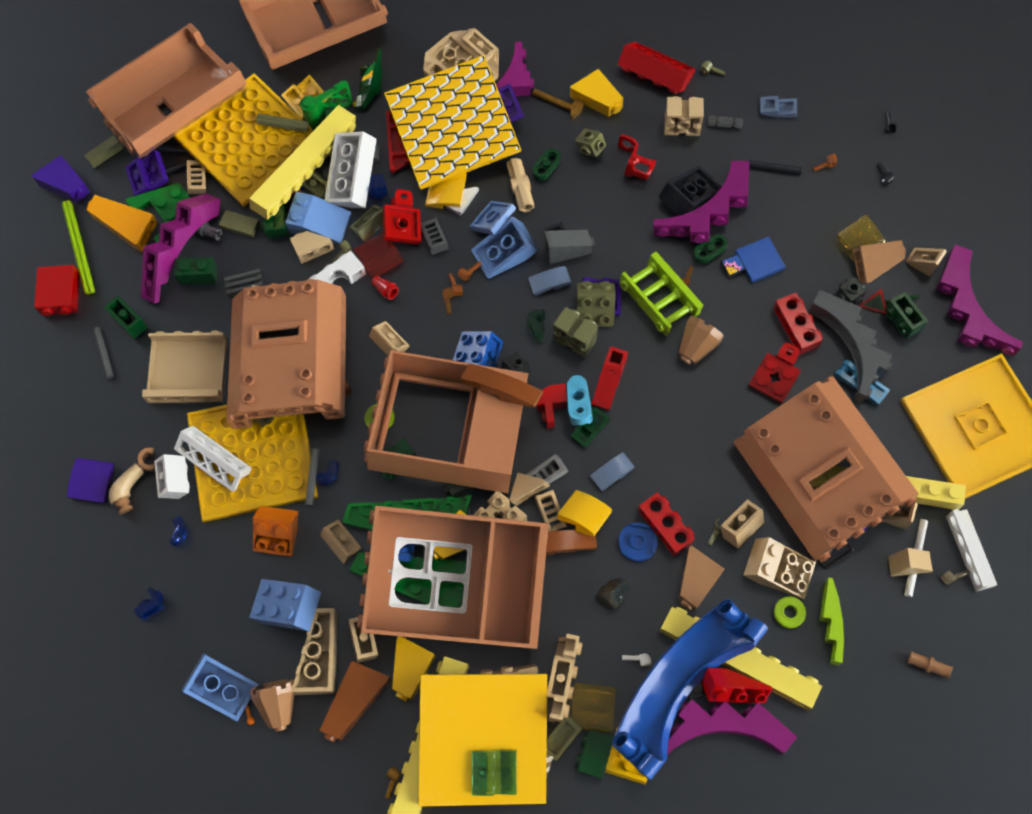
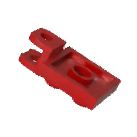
M397 189L390 205L385 204L383 207L384 240L420 244V209L412 208L413 196L411 191ZM403 222V225H406V227H400L399 223Z
M787 342L782 345L776 356L767 352L748 386L783 404L801 373L800 369L794 367L800 349ZM777 374L780 381L771 382L772 378L770 375Z

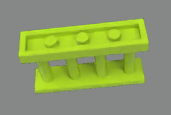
M657 252L650 255L648 267L634 276L629 277L626 272L621 274L619 281L621 288L630 294L655 323L657 330L665 336L670 333L671 323L686 313H691L694 317L701 313L703 308L701 301ZM650 273H656L660 280L643 291L635 284ZM667 286L672 293L653 305L647 296L659 288ZM675 299L684 305L667 318L659 312L661 308Z

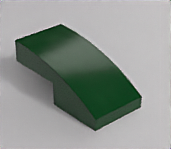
M596 407L592 410V422L590 424L578 425L570 435L585 448L611 420Z

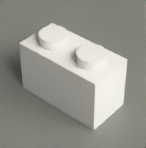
M164 454L154 461L158 498L180 499L189 493L188 467L185 456Z

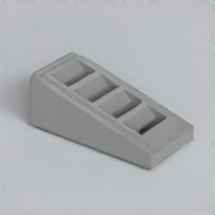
M554 454L526 475H535L537 478L543 479L539 474L542 471L546 477L544 480L550 484L569 471L561 458ZM555 463H556L557 466L559 467V470H557V471H556L555 467L553 466V464H555ZM549 467L553 474L550 475L546 468Z

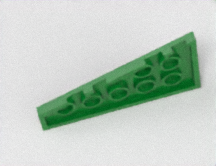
M472 495L440 499L424 498L396 502L385 501L381 503H351L347 505L342 523L372 531L373 524L369 523L370 510H374L375 506L456 514L461 510L467 515Z

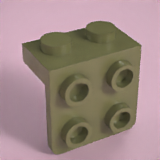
M589 281L577 283V311L580 313V318H589L598 327L613 326L615 284L607 281L601 283Z

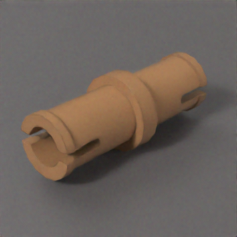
M911 651L907 661L908 664L924 669L926 673L932 672L947 679L950 678L953 666H948L936 661L934 657L930 656L928 658Z

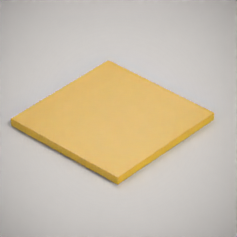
M1002 353L901 398L900 402L948 483L966 485L965 499L1032 468V400Z
M420 674L418 806L546 804L547 674Z

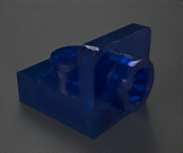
M383 173L370 176L368 191L371 199L382 198L388 195Z
M152 587L148 588L147 590L152 599L142 601L139 607L134 609L136 615L142 620L165 608L162 603L164 597L159 590L156 591Z

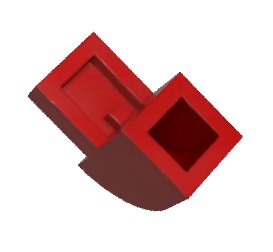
M565 384L550 385L542 390L543 394L537 403V411H541L542 422H546L547 428H555L553 409L567 408L568 401Z

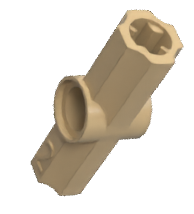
M512 158L506 162L511 190L516 197L519 211L529 212L534 208L528 175L525 174L521 159Z

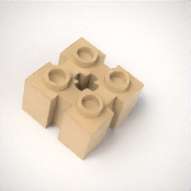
M678 96L667 97L664 135L686 133V136H700L704 117V99L690 97L688 100H682V97Z
M497 491L487 500L488 507L484 509L481 506L473 515L527 521V515L516 505L511 508L510 500Z

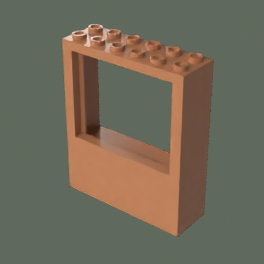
M391 350L389 357H385V373H382L380 378L381 390L377 391L376 401L378 402L377 406L373 407V423H370L368 428L369 440H366L364 445V462H367V470L508 493L523 405L500 401L498 395L481 392L478 386L462 383L460 378L470 363ZM477 365L527 383L528 373ZM399 380L471 392L457 463L383 451Z

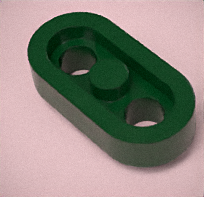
M547 149L536 161L532 168L534 178L545 180L561 162V154L557 149Z
M716 234L709 238V242L697 245L694 250V259L699 263H707L725 252L728 244L726 237Z

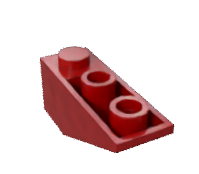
M610 346L591 405L610 411L627 363L628 351Z
M707 668L701 681L708 701L766 703L772 691V686L725 668Z

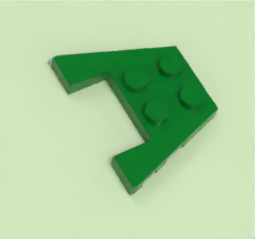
M176 183L127 198L125 201L130 207L139 210L152 205L166 223L176 219L177 202L189 199L190 196L180 183ZM160 233L153 237L155 242H159Z

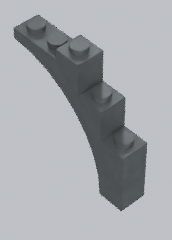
M819 290L809 313L831 327L850 350L858 377L857 391L853 402L861 405L863 400H868L872 393L871 384L875 385L878 378L881 379L884 373H889L893 364L890 362L892 354L874 347L877 339L874 338L877 331L859 323L862 318L859 315L861 307Z

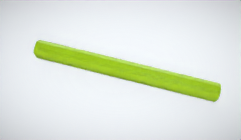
M70 200L63 201L62 208L83 291L86 295L94 294L95 289L73 204Z

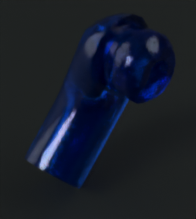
M181 516L172 520L176 529L169 538V542L173 546L181 544L188 534Z

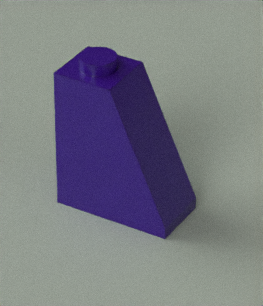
M61 155L31 175L40 187L74 202L83 199L90 193L85 183Z

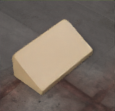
M386 321L372 327L369 337L388 357L391 350L405 352L410 347Z
M339 519L324 527L320 534L343 564L363 549Z

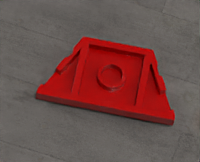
M386 111L390 172L395 173L411 163L391 111Z

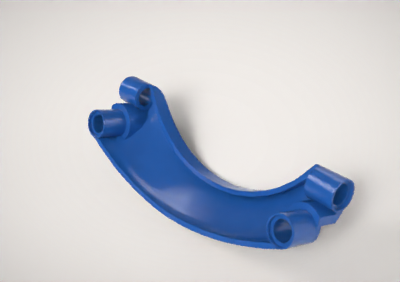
M730 599L719 603V605L685 631L649 671L623 715L616 734L612 739V746L651 781L667 760L668 740L674 719L687 696L703 679L707 668H717L724 662L751 651L768 631V627L755 617L751 619Z

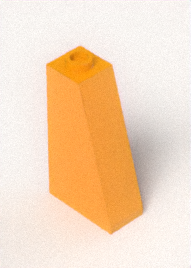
M94 195L87 206V211L94 220L141 253L158 223L151 213Z

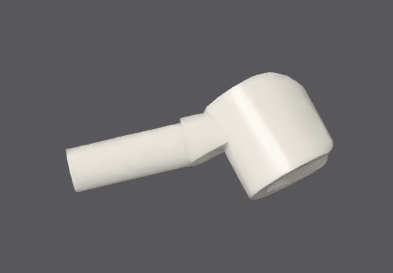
M646 653L636 656L622 655V660L640 661L641 667L652 664L650 656Z

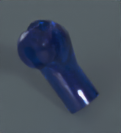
M330 461L328 471L324 474L319 473L316 476V482L322 486L333 482L337 478L339 462Z

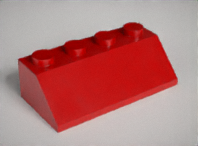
M635 41L624 45L617 64L622 67V70L629 73L631 71L637 73V77L644 80L648 78L653 81L654 85L668 87V91L675 94L685 90L696 71V68Z

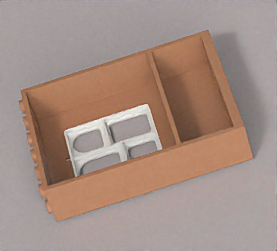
M375 506L374 510H370L369 523L373 524L372 531H368L366 543L370 544V552H365L364 565H368V571L363 573L362 585L366 586L365 594H361L360 607H363V615H358L357 628H361V633L537 649L548 523ZM406 544H421L425 546L424 565L421 570L408 569L400 564L398 560L399 550ZM440 546L466 549L467 563L465 573L455 574L433 571L432 559L434 548ZM406 577L431 580L430 603L423 605L401 602L395 595L396 583ZM442 581L461 582L464 584L463 602L460 608L444 607L438 604L440 583Z

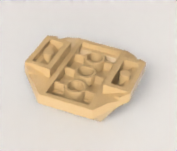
M475 28L450 32L425 52L423 71L426 76L484 55L493 79L496 81L499 78V49Z

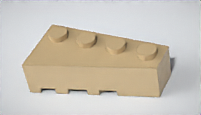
M316 608L310 631H307L300 663L295 673L296 677L292 685V693L294 695L336 694L338 612L335 608Z

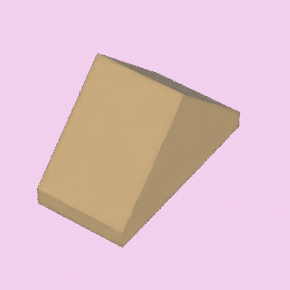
M914 248L906 263L931 277L947 251L945 249Z
M517 473L510 501L517 506L550 487V485L544 479Z
M915 502L908 507L906 505L898 506L900 510L891 516L886 514L881 517L882 522L906 530L913 523L918 504Z
M906 548L888 556L891 577L933 572L929 551Z

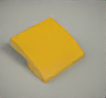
M308 75L297 86L295 84L290 86L281 96L303 120L304 116L300 107V101L306 96L316 97L324 91Z
M466 173L430 186L425 206L443 209L444 206L460 208L467 177Z
M575 490L557 516L558 520L575 525L577 532L594 537L612 513V509L597 498Z
M612 746L605 773L646 785L647 778Z

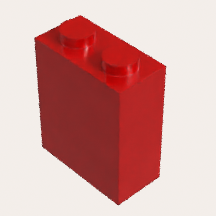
M74 265L37 267L34 308L41 315L51 316L52 314L69 315L71 313H78L80 283L78 269Z

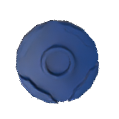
M641 522L631 523L623 528L618 538V548L621 554L633 562H644L650 559L655 554L658 545L656 533H654L649 525Z

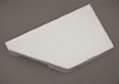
M479 188L464 189L460 208L446 206V208L462 216L478 193Z

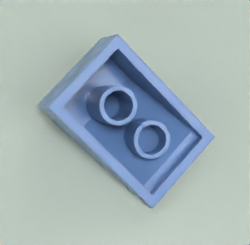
M296 192L285 224L291 234L309 231L331 238L332 243L340 244L343 240L351 211L314 195Z
M512 216L501 226L495 235L490 234L472 248L471 251L476 260L482 263L481 268L486 277L490 279L525 262L538 252L539 249L523 222Z
M203 653L184 684L182 691L238 721L251 699L250 689L259 684Z

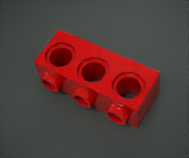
M793 293L776 300L773 309L792 345L800 349L799 355L819 348L822 342V334L813 324L812 315L807 313L803 299L799 298L797 293ZM790 305L794 307V309L791 310L787 306ZM795 321H800L803 325H797ZM804 337H809L812 341H806Z
M657 492L639 505L638 512L671 554L676 557L693 544L695 534L690 527L684 526L679 513L672 511L667 498L663 495L660 496ZM654 504L658 505L660 507V511L654 512L651 510L650 506ZM670 520L673 526L665 527L662 522ZM675 536H683L685 542L678 543L675 540Z

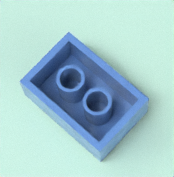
M261 579L249 618L265 625L309 632L321 592L304 584Z

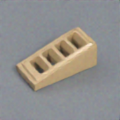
M187 160L188 195L206 193L205 168L197 160ZM191 166H201V168H191ZM202 171V174H191V172ZM191 177H202V179H191ZM191 183H202V185H191Z
M554 490L535 496L534 500L543 522L549 524L558 520V516L549 519L546 516L554 512L558 514L561 510ZM550 497V499H551L550 502H547V503H545V504H542L541 500H544V499H547V498ZM554 506V509L545 512V507ZM560 521L559 524L553 526L549 524L548 532L567 527L566 522Z

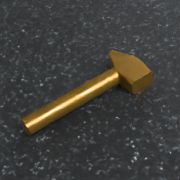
M534 89L532 93L533 96L571 111V120L581 114L585 106V101L578 98L571 104L538 89Z

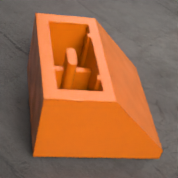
M260 506L253 516V551L292 557L298 531L299 511Z

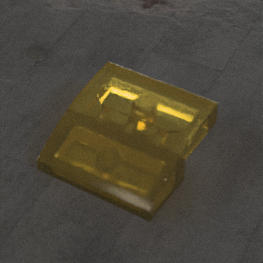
M866 214L837 235L838 240L848 249L847 254L854 262L853 249L859 246L886 242L876 225Z
M575 682L572 718L583 729L612 733L616 687Z

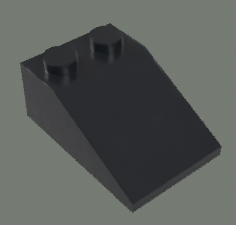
M697 166L668 181L658 198L677 216H680L707 203L717 194L722 186L700 166Z

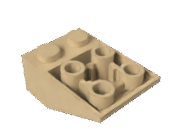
M770 537L757 538L754 541L743 576L761 585L800 599H805L816 562Z

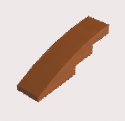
M473 364L467 366L460 378L464 384L478 386L481 392L498 395L500 401L532 408L536 407L543 394L542 390L521 380Z
M576 529L548 532L546 555L572 553L576 550H595L597 548L596 534L593 537L577 532Z

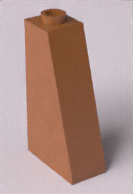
M351 661L319 730L325 733L323 738L335 742L336 739L342 741L390 684L391 678Z

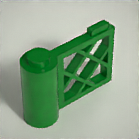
M346 80L340 81L333 85L334 87L316 97L306 96L300 101L304 119L309 122V126L313 130L338 105L345 109L353 104L349 84Z

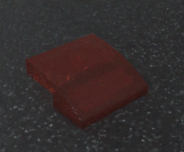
M384 232L353 249L355 255L372 279L404 262L392 241L384 240Z

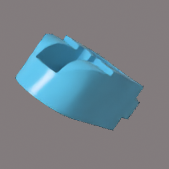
M580 375L572 376L569 382H567L570 423L573 426L590 424L593 416L587 381Z

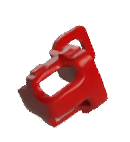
M621 134L617 146L627 152H633L628 160L624 176L648 179L655 168L656 160L651 161L648 158L637 155L638 142L632 137ZM623 141H629L633 146H625ZM640 162L649 166L647 173L634 167L635 164Z

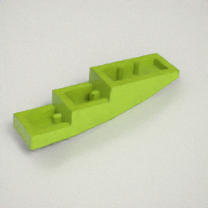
M828 578L824 583L819 621L827 622L825 643L833 644L830 664L839 666L843 663V618L833 578Z

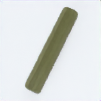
M261 113L257 114L256 118L257 123L303 132H307L309 129L308 121Z

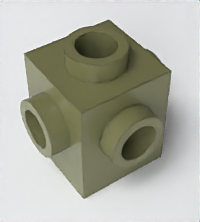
M584 128L575 139L580 153L596 158L607 145L600 131Z

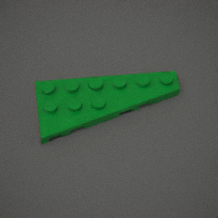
M357 553L349 570L363 577V573L368 571V565H364L365 553ZM414 557L409 562H399L405 568L421 570L424 565V558ZM432 559V570L435 572L464 574L467 562ZM406 577L396 583L394 590L427 605L430 603L432 582L429 579ZM442 581L440 583L438 604L444 607L460 608L463 602L464 584L461 582Z

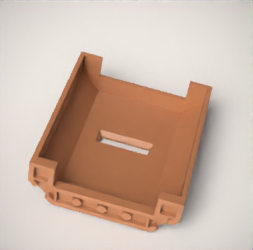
M239 0L247 22L272 70L387 23L386 15H388L385 5H381L379 0H320L333 26L326 29L313 5L314 2L319 0Z
M190 23L88 89L86 93L90 97L87 99L93 108L96 107L105 118L103 122L108 129L112 131L116 138L118 137L131 155L135 153L141 159L215 108L221 106L222 103L234 97L245 89L247 83L240 69L232 62L226 64L205 44L199 30ZM165 104L172 113L166 116L158 107Z
M307 279L300 282L289 281L282 284L272 283L265 286L254 285L243 288L232 299L226 420L232 429L252 427L251 419L321 412L326 420L345 418L346 294L341 286L318 279ZM299 328L298 335L259 339V332Z
M833 376L828 377L823 383L818 381L749 426L744 431L745 435L741 438L738 437L733 442L815 562L819 560L822 563L830 558L831 555L829 553L832 552V549L835 547L837 550L848 544L846 540L852 536L856 539L864 534V528L869 525L872 527L878 525L883 521L881 517L889 514V516L895 514L900 510L898 506L906 505L908 507L917 501L916 497L919 494ZM845 458L850 463V467L815 490L809 484L810 481Z

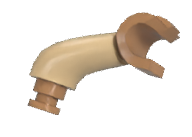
M149 447L141 450L137 458L138 464L134 463L112 484L109 490V502L111 505L115 504L116 508L120 509L118 511L119 514H124L133 509L132 505L129 506L130 490L144 474L143 471H155V463L152 465L144 463L147 457L153 456L154 448Z

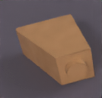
M902 240L864 245L853 249L858 281L862 282L863 285L868 284L904 260L906 250Z
M692 545L689 547L686 555L678 600L681 601L680 604L687 610L692 609L696 611L723 573L724 568Z

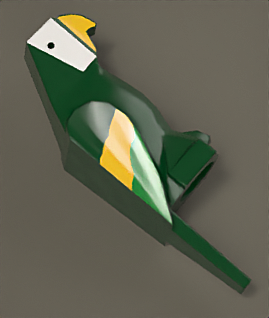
M377 48L375 61L372 65L360 66L359 70L361 71L360 76L362 78L359 83L358 96L355 102H353V106L356 109H367L373 97L381 92L382 67L380 48Z

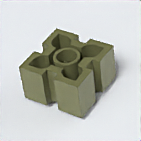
M565 307L553 324V331H555L553 333V340L565 347H570L573 352L585 358L597 341L596 333L598 332V326L589 318H580L578 311Z

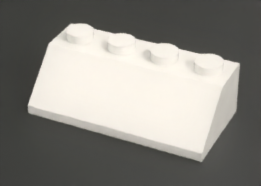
M363 131L335 133L325 201L351 209L366 208L376 138Z

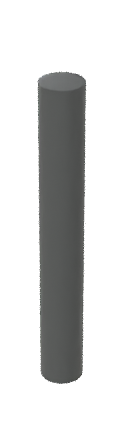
M95 327L93 332L106 378L111 379L114 375L100 327Z
M315 448L311 451L305 506L308 507L313 506L319 458V449Z

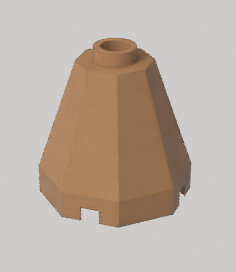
M690 316L686 323L679 350L680 360L688 365L691 363L696 364L721 343L724 336L714 326L706 325L704 320L694 316Z
M294 679L268 682L263 684L264 688L259 689V685L250 689L253 703L267 727L274 729L275 732L287 729L286 725L291 723L294 701L292 685L294 684Z

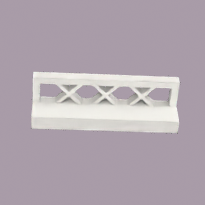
M194 426L180 432L174 450L185 456V458L232 492L236 491L241 478L250 474L252 469ZM184 441L188 443L190 451L182 447ZM196 452L203 454V462L198 459ZM211 463L217 464L219 472L213 470ZM227 473L235 477L233 483L228 481Z
M959 509L952 510L946 518L965 566L970 571L969 576L975 591L997 586L967 509L959 511Z

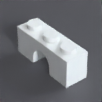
M349 251L342 254L334 263L326 265L321 272L312 275L309 279H318L332 284L337 278H345L353 284L366 275L362 263Z

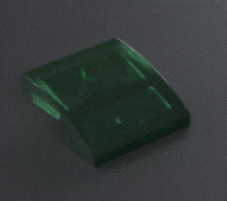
M517 749L472 751V795L517 794Z

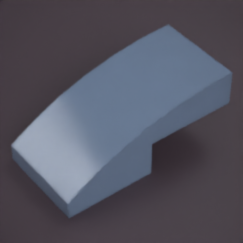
M760 97V114L772 117H797V98Z
M565 266L553 268L528 278L533 294L536 296L552 288L558 290L572 283Z
M622 452L590 476L600 490L605 491L618 479L621 480L631 472L635 466L626 454Z

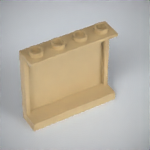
M157 331L148 334L152 340L147 389L142 391V397L147 403L223 402L228 341L223 332L211 331V333H203L201 331H193L192 333H184L182 331H175L174 333Z

